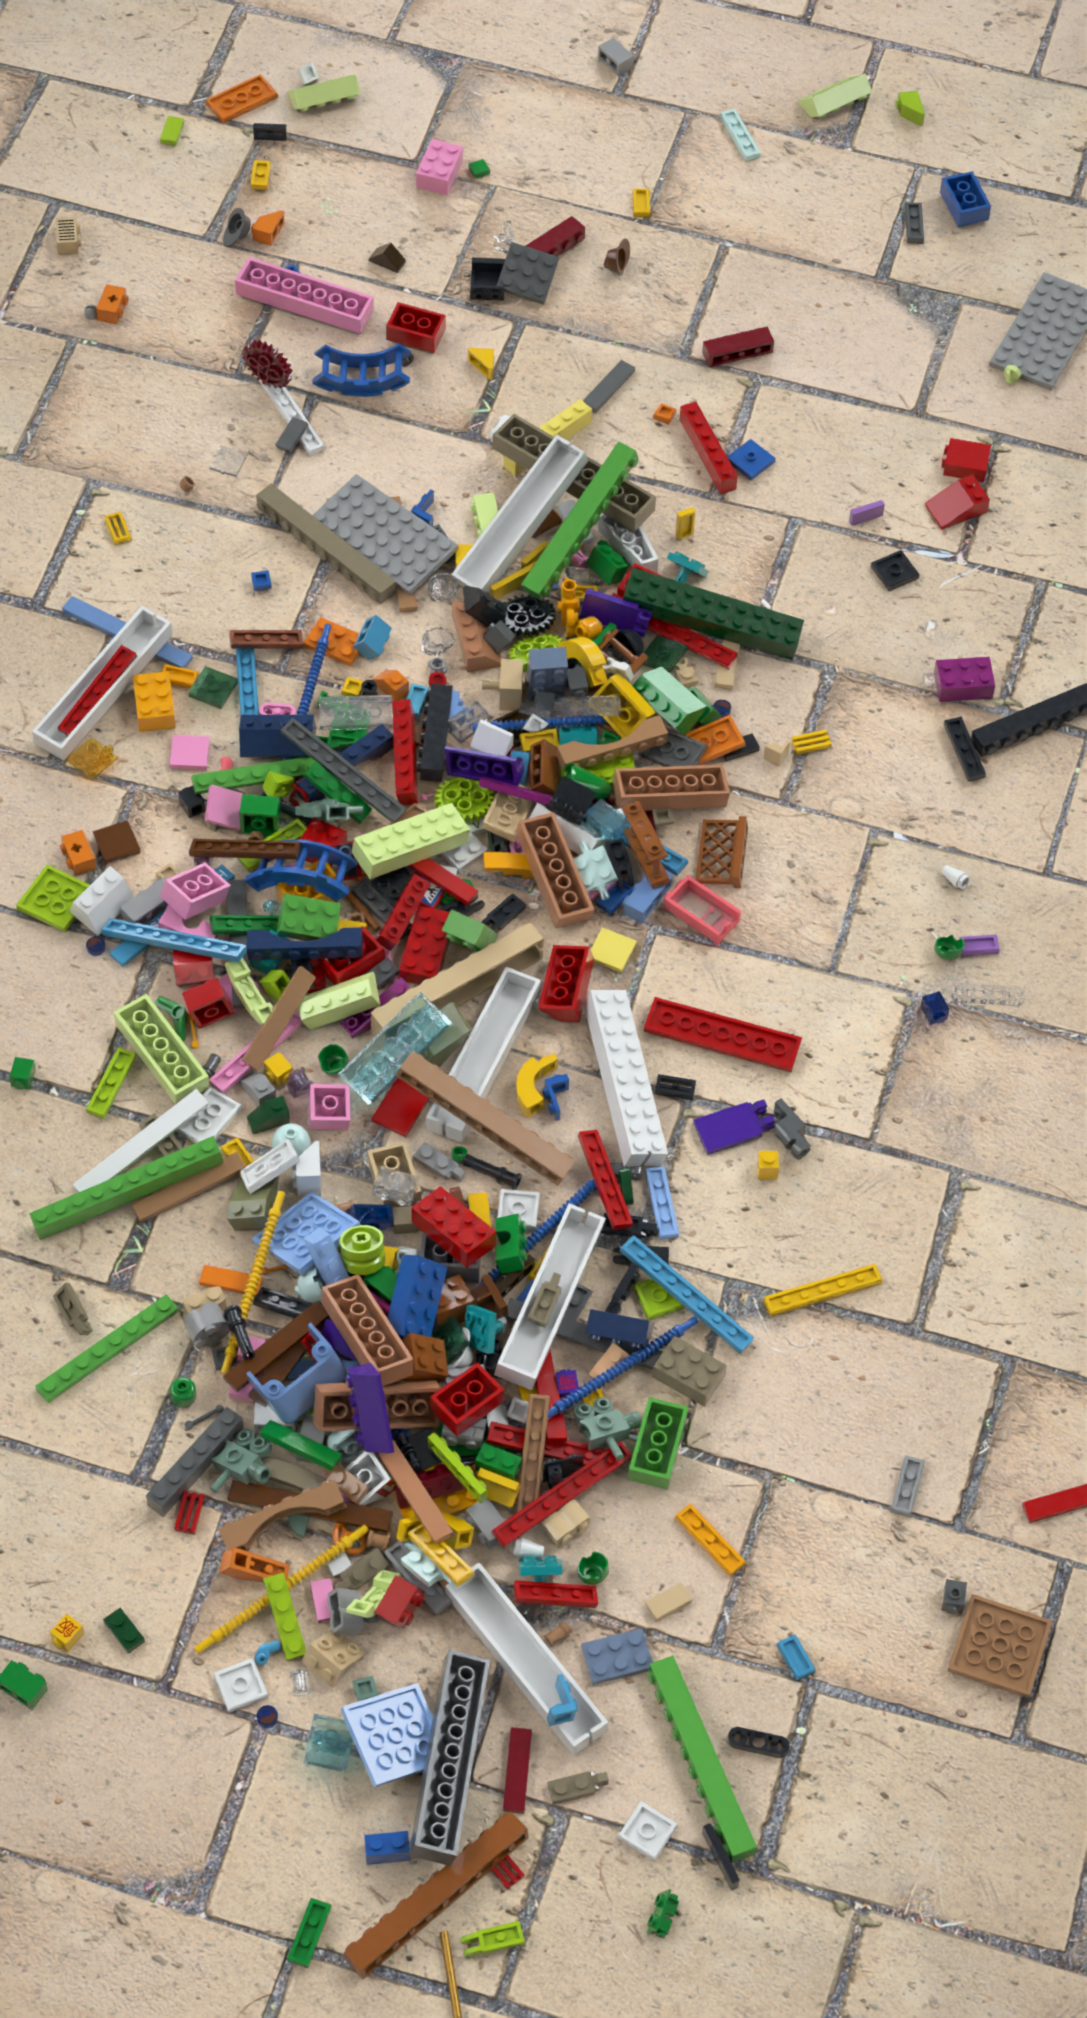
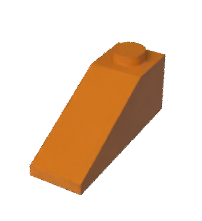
M233 1547L223 1553L219 1573L237 1579L263 1582V1578L284 1573L287 1581L290 1565Z

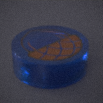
M720 699L713 704L721 714V718L730 715L731 704L727 700Z
M98 936L89 938L86 942L87 952L93 956L103 954L106 949L104 939Z
M270 1705L259 1708L256 1715L258 1724L263 1728L275 1726L278 1721L277 1710Z

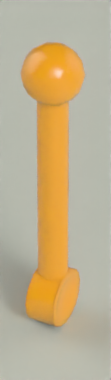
M189 1013L187 1018L190 1020L193 1040L191 1046L193 1049H197L199 1042L196 1040L194 1019Z

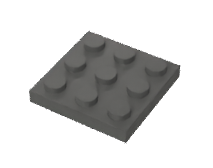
M511 242L497 286H503L506 293L544 305L560 257Z

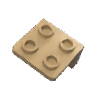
M330 1630L309 1644L301 1662L333 1688L338 1685L344 1670L362 1659L365 1653L344 1634L333 1633Z

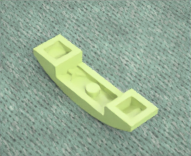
M243 957L239 963L226 962L225 967L239 999L250 1015L259 1024L263 1025L273 1006L270 1002H265L250 977L251 970Z
M381 1570L373 1578V1587L361 1600L354 1599L346 1608V1613L366 1618L375 1616V1610L395 1575L401 1577V1574Z

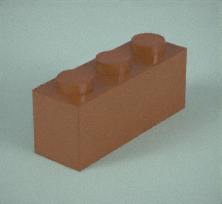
M542 739L530 746L529 790L553 796L558 787L559 761L556 756L557 747L546 739Z

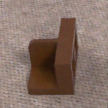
M489 1274L483 1276V1284L470 1290V1293L475 1300L476 1306L496 1313V1320L508 1315L507 1304Z

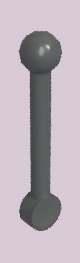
M217 1405L216 1409L193 1421H186L185 1428L187 1430L192 1429L196 1423L217 1412L221 1413L224 1407Z

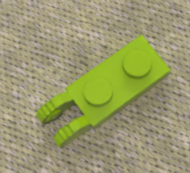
M520 1921L478 1930L476 1933L460 1937L461 1944H469L478 1940L480 1945L464 1950V1957L477 1956L479 1954L525 1945Z

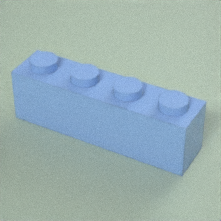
M318 1228L303 1237L324 1286L349 1278L329 1233Z

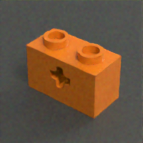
M106 284L96 308L98 321L118 323L119 318L123 317L124 306H127L129 301L126 288Z
M83 830L61 836V852L67 856L66 863L68 869H72L75 876L96 869L95 858Z

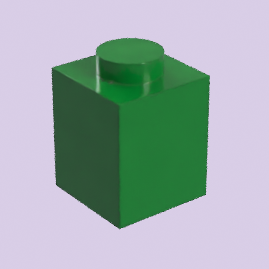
M15 1057L9 1075L12 1087L30 1090L36 1071L34 1060Z

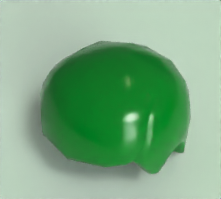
M953 935L940 937L935 942L934 950L942 959L952 961L960 957L965 943L962 938L956 940Z
M329 1044L323 1047L318 1054L320 1067L327 1075H339L345 1071L348 1065V1056L345 1050L337 1044Z
M596 1551L592 1552L591 1556L587 1558L582 1557L577 1567L578 1577L585 1584H599L603 1582L609 1573L608 1558L603 1553Z

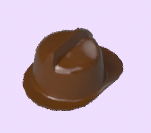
M623 239L618 247L608 250L604 260V268L618 272L619 275L623 274L630 257V243L628 239Z

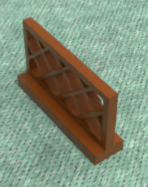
M739 816V820L703 819L696 881L701 884H733L734 888H741L748 835L747 816ZM707 826H715L717 829L710 834L707 831ZM728 826H735V830L731 833H727L724 829ZM722 832L725 837L718 841L714 836ZM711 839L716 844L708 849L705 843ZM728 840L732 841L733 845L728 849L722 845ZM720 847L724 852L716 856L713 851ZM710 855L713 860L706 864L703 858ZM726 855L732 858L726 864L721 861ZM718 862L722 867L715 872L710 867ZM706 870L712 874L707 878L701 877V874ZM726 870L730 875L729 878H721L719 874Z

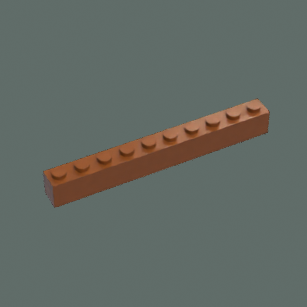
M511 1811L506 1815H501L490 1829L483 1830L477 1840L473 1843H468L451 1866L446 1865L440 1871H435L424 1885L417 1886L411 1896L407 1899H402L391 1913L384 1914L380 1918L379 1923L373 1928H368L358 1941L351 1942L344 1952L346 1962L362 1979L366 1978L490 1872L494 1866H497L498 1862L503 1861L506 1855H510L529 1838L528 1828Z

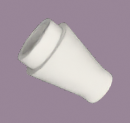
M948 865L941 872L956 889H964L970 881V877L966 872L954 869Z
M522 1537L514 1541L513 1555H516L517 1558L525 1556L543 1557V1545L536 1544Z

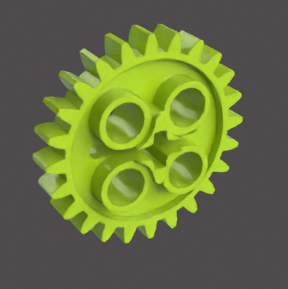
M546 633L542 636H532V638L528 639L523 638V641L518 640L517 644L512 645L513 648H510L508 653L509 659L523 660V672H526L529 650L558 647L557 644L563 641V638H559V635L553 637V634L547 636Z
M450 777V781L444 780V785L439 784V789H436L435 808L452 803L465 823L469 821L472 824L473 820L480 822V817L485 818L494 800V791L480 787L478 780L461 777L454 779Z

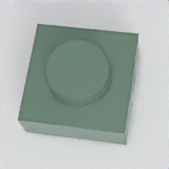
M373 1676L352 1681L357 1702L378 1696Z

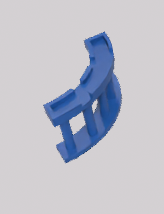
M398 343L384 351L355 354L343 352L325 344L314 353L315 356L323 359L322 372L313 378L312 384L329 392L334 390L342 392V395L354 397L382 395L384 391L388 390L393 392L410 383V377L402 373V359L409 356L411 351ZM329 362L340 365V377L329 373ZM395 363V371L386 375V365ZM347 367L360 368L359 380L347 379ZM379 367V378L366 380L367 368Z
M279 840L300 841L301 849L295 867H282L285 859H277L273 867L267 868L268 862L275 859H261L258 870L247 875L244 880L245 883L257 892L277 886L278 883H287L288 885L304 887L305 884L315 887V891L337 902L348 895L350 889L343 885L342 882L345 873L358 865V861L349 854L325 844L309 840ZM306 856L320 859L316 871L303 869ZM327 862L339 867L336 879L323 874Z

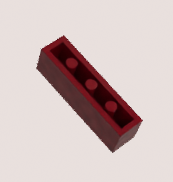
M571 216L525 246L558 257L585 239V226Z
M768 326L703 341L702 353L708 367H714L773 353L774 339Z

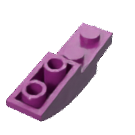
M402 977L379 995L380 1006L387 1004L394 997L403 995L410 989V986ZM376 1007L349 1016L340 1024L352 1038L361 1035L371 1029V1012Z

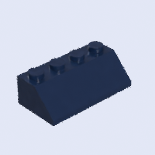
M241 715L239 726L240 757H310L282 735L281 729L294 718L316 736L317 727L314 715Z

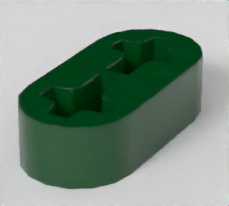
M629 1167L620 1168L619 1181L621 1193L626 1206L633 1205Z

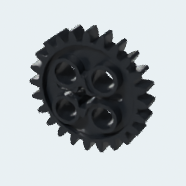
M521 594L519 598L515 595L514 599L508 598V602H503L506 618L502 622L515 633V637L522 635V638H525L526 635H529L532 638V634L539 636V632L545 634V629L550 630V625H554L556 620L555 608H553V603H550L549 599L540 601L535 597H531L530 594L526 597L524 594Z

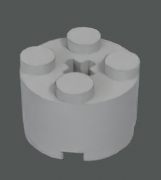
M206 1303L202 1305V1309L197 1311L195 1308L184 1318L185 1328L196 1348L209 1345L216 1347L221 1344V1339L230 1332L229 1322L225 1318L220 1306L217 1303Z

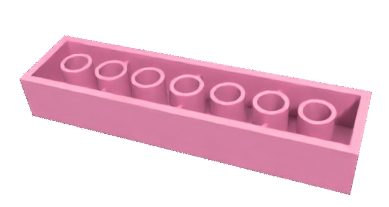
M251 257L247 259L235 279L237 295L361 334L374 311L373 296Z

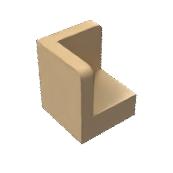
M786 741L783 746L774 742L771 745L767 744L763 759L780 767L789 754L790 742Z

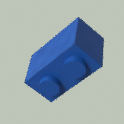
M408 1831L364 1835L367 1865L410 1861V1856H408L410 1849Z

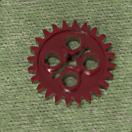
M261 340L250 341L244 347L242 355H244L242 359L245 360L244 365L249 366L247 370L252 371L251 375H256L257 380L261 379L263 384L267 383L269 387L273 385L275 389L277 387L280 389L285 387L292 380L293 369L290 368L291 364L286 362L288 358H283V353H279L278 348L274 349L272 344L268 346L266 341L262 343Z

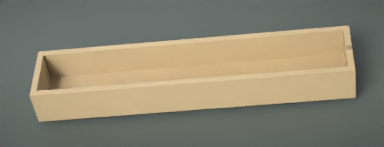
M531 922L525 926H520L516 931L504 935L497 942L488 944L481 951L474 952L465 960L456 962L449 969L440 971L435 977L424 980L419 986L408 989L403 995L392 998L383 1006L376 1007L371 1012V1033L383 1049L408 1036L417 1025L450 1002H454L459 1007L496 986L505 967L521 972L542 960L543 937Z

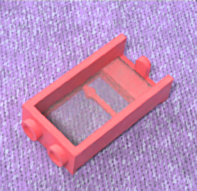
M689 875L683 880L680 879L672 892H667L663 899L664 910L670 911L711 939L715 945H718L740 922L741 910Z

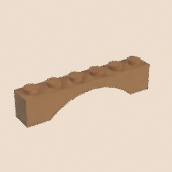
M659 715L643 720L632 734L614 743L591 745L572 741L557 746L556 756L562 770H564L569 762L581 768L593 767L598 763L609 762L620 756L626 757L637 751L642 752L654 746H662L664 743H667L668 731Z
M326 1480L314 1489L307 1488L295 1497L289 1496L282 1499L281 1503L267 1505L262 1508V1511L255 1514L248 1513L241 1520L236 1522L229 1521L219 1530L227 1551L233 1547L246 1551L251 1549L255 1540L267 1527L283 1517L306 1512L328 1516L347 1508L336 1480Z

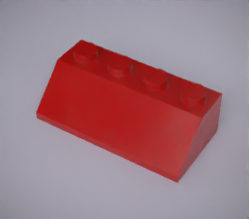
M553 945L538 1005L539 1011L561 1022H580L584 1007L583 1002L586 998L595 960L590 946Z

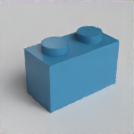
M377 615L365 620L353 648L368 660L379 657L384 650V644L390 638L389 633L392 627Z

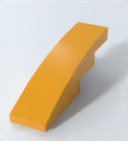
M484 852V872L503 871V875H522V879H535L525 854Z

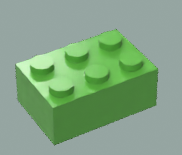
M284 894L281 899L276 936L311 941L334 934L338 929L341 904Z
M452 909L442 928V931L447 934V938L463 948L467 946L473 952H479L488 944L495 943L499 935L487 925Z

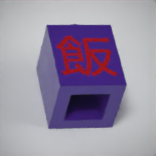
M563 1369L556 1372L561 1401V1398H565L566 1395L570 1396V1393L574 1392L575 1389L579 1390L576 1370Z

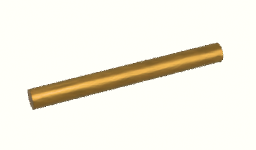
M448 1931L440 1932V1940L453 2018H462Z

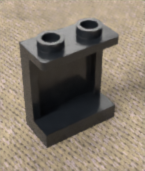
M472 257L470 299L504 301V287L497 286L505 259Z

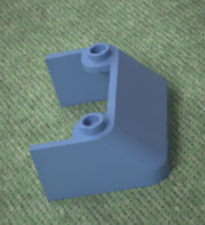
M311 1322L308 1324V1329L311 1337L317 1342L312 1348V1355L317 1363L285 1388L278 1380H270L262 1386L250 1371L246 1373L249 1384L285 1424L295 1423L314 1408L315 1384L345 1383L346 1368L331 1345Z

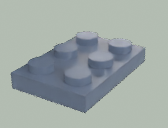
M642 1628L581 1643L592 1685L649 1671L650 1663H653Z

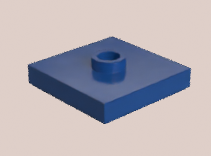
M752 439L727 456L731 465L750 480L770 467L776 460L774 456Z

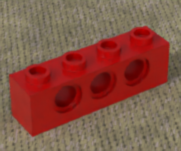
M416 874L409 879L376 938L381 946L392 951L398 944L431 883Z

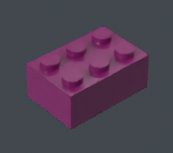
M990 656L936 660L934 677L939 702L993 699L995 680Z

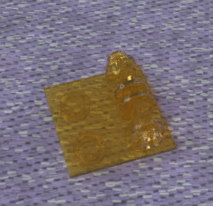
M91 737L67 757L66 760L93 780L117 760L118 756L112 753L114 749L111 745L103 746Z

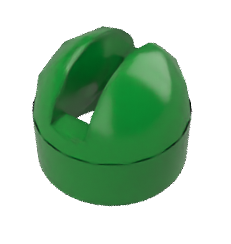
M456 1146L452 1149V1159L463 1163L467 1155V1149L462 1146Z

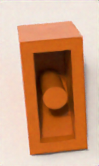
M280 210L260 216L251 227L253 240L271 246L285 224L284 211Z
M385 670L372 679L377 683V687L392 701L401 700L408 695L409 681L398 670Z

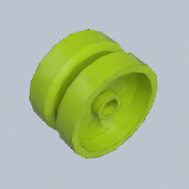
M358 1225L342 1233L339 1244L341 1260L346 1271L356 1275H368L375 1273L385 1264L384 1236L379 1229L369 1225Z

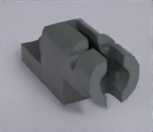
M780 1098L775 1102L774 1115L780 1120L775 1124L774 1133L785 1148L791 1149V1154L797 1160H800L811 1150V1145L804 1137L806 1124Z

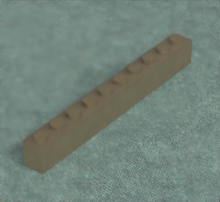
M272 483L256 495V505L260 511H264L273 521L279 523L285 531H289L298 541L303 542L309 550L318 554L323 561H327L334 570L342 573L359 590L366 592L372 600L382 604L396 593L395 580Z

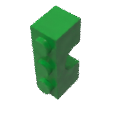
M519 1213L496 1218V1234L501 1245L495 1246V1261L501 1274L524 1270V1261L527 1260L524 1249L527 1246L524 1235L527 1232L525 1221L521 1220Z

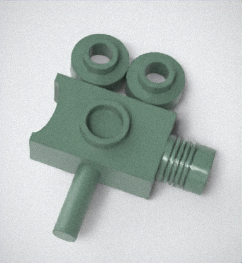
M337 799L314 800L311 804L299 803V806L295 807V815L323 819L324 822H336V820L341 819L349 820V814L363 813L362 806H349V804L338 802Z
M607 1398L596 1399L593 1402V1407L589 1404L581 1403L574 1409V1419L579 1423L578 1431L588 1439L589 1451L609 1445L617 1460L623 1459L624 1455L616 1442L629 1439L630 1430L641 1427L642 1420L640 1414L635 1411L622 1415L619 1409L613 1410V1403Z
M251 1429L240 1431L235 1437L236 1444L227 1440L223 1451L211 1459L215 1468L223 1473L210 1489L217 1493L230 1477L245 1484H248L252 1479L261 1484L266 1483L270 1478L271 1471L264 1466L261 1458L271 1452L272 1445L270 1441L262 1437H256Z

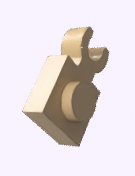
M685 657L683 664H679L675 660L674 668L676 669L675 676L677 680L685 687L698 685V678L693 666L688 667V659Z

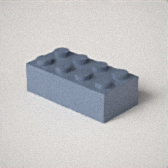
M566 647L529 650L526 673L528 700H535L536 690L554 691V700L564 698L568 671Z

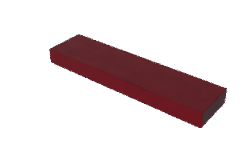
M511 1727L503 1812L525 1813L532 1729Z

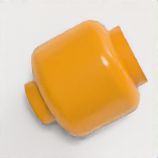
M589 616L578 621L575 633L577 637H585L590 640L596 639L602 632V623L596 617Z

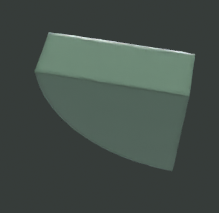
M298 1514L289 1515L288 1523L296 1536L304 1539L309 1517Z

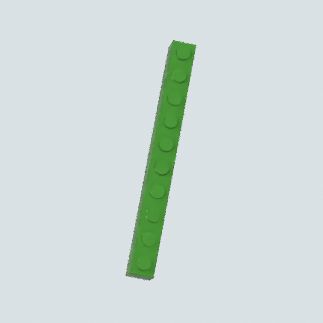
M619 441L617 442L521 585L524 592L540 601L550 594L551 587L560 579L563 569L569 566L571 557L579 551L580 544L584 539H587L592 526L598 523L601 513L608 508L611 498L617 495L620 485L627 480L630 470L637 465L639 458L636 450Z
M214 1136L33 1211L29 1215L41 1240L224 1163L222 1154Z
M672 1655L650 1663L649 1672H647L648 1680L651 1685H655L657 1701L664 1706V1717L667 1722H671L673 1738L675 1741H679L681 1745L680 1754L683 1760H687L690 1766L688 1767L689 1775L692 1780L695 1779L697 1782L696 1790L700 1799L703 1798L706 1803V1814L708 1818L713 1819L715 1824L713 1828L718 1838H721L722 1846L731 1863L755 1855L757 1850L756 1843L674 1656Z

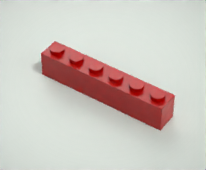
M697 401L680 406L679 420L720 495L736 490L738 476Z
M410 699L392 701L396 796L402 806L418 804L415 710Z

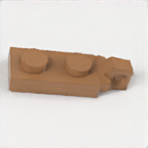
M337 1464L332 1471L318 1465L319 1468L326 1472L324 1478L331 1481L336 1480L340 1491L356 1504L360 1503L370 1489L368 1485L340 1464Z

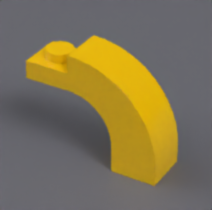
M577 637L557 644L558 647H566L567 660L576 658L582 664L590 688L603 685L607 681L603 668L606 660L599 647L593 641L585 637Z
M554 1053L542 1057L539 1062L532 1057L522 1066L518 1073L516 1098L518 1106L526 1118L543 1110L544 1099L536 1090L535 1084L540 1078L558 1069V1058Z
M411 1512L410 1518L399 1521L397 1539L400 1542L410 1540L407 1532L421 1524L414 1512ZM441 1512L454 1536L444 1540V1542L454 1550L471 1546L474 1527L456 1516Z

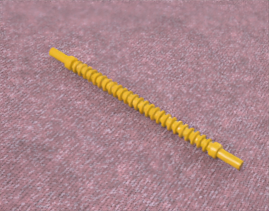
M283 1191L277 1192L273 1208L269 1210L268 1222L265 1223L266 1227L263 1229L264 1233H262L263 1238L260 1239L262 1243H259L260 1248L257 1249L259 1253L255 1254L257 1258L254 1259L253 1269L250 1270L252 1274H249L250 1279L247 1280L249 1284H246L245 1287L247 1289L244 1290L245 1294L242 1295L244 1300L240 1301L242 1304L240 1305L241 1315L246 1322L248 1321L246 1318L249 1316L248 1312L251 1311L250 1306L253 1305L251 1301H254L253 1296L256 1295L254 1291L258 1289L256 1286L259 1285L258 1281L261 1279L259 1275H262L261 1270L264 1269L262 1265L266 1264L264 1260L267 1259L266 1255L269 1254L268 1250L271 1248L269 1244H272L271 1239L274 1238L272 1234H275L274 1229L277 1228L275 1224H278L279 1221L277 1219L281 1216L280 1209L285 1196ZM233 1332L230 1333L232 1336L229 1337L230 1342L227 1343L229 1347H226L224 1352L226 1356L220 1372L222 1375L229 1372L233 1358L236 1357L238 1352L236 1348H239Z
M366 1525L361 1526L349 1536H343L340 1542H336L335 1546L331 1545V1549L327 1548L326 1553L321 1552L322 1555H317V1559H312V1563L307 1562L306 1567L302 1566V1570H297L298 1573H292V1577L288 1576L286 1582L289 1591H291L292 1586L296 1587V1583L301 1584L302 1579L306 1580V1576L310 1577V1573H315L316 1569L320 1570L321 1565L325 1566V1562L330 1563L331 1558L335 1559V1555L339 1556V1552H345V1548H351L353 1542L369 1532ZM263 1594L262 1599L259 1597L258 1602L253 1601V1605L249 1604L248 1609H243L244 1612H239L238 1616L234 1615V1619H229V1623L224 1622V1626H219V1630L214 1629L210 1632L209 1637L194 1647L196 1653L200 1654L215 1642L219 1643L223 1640V1636H228L227 1633H232L233 1629L237 1630L238 1625L242 1626V1622L247 1623V1619H252V1615L256 1616L258 1611L262 1612V1608L266 1609V1605H270L268 1596Z

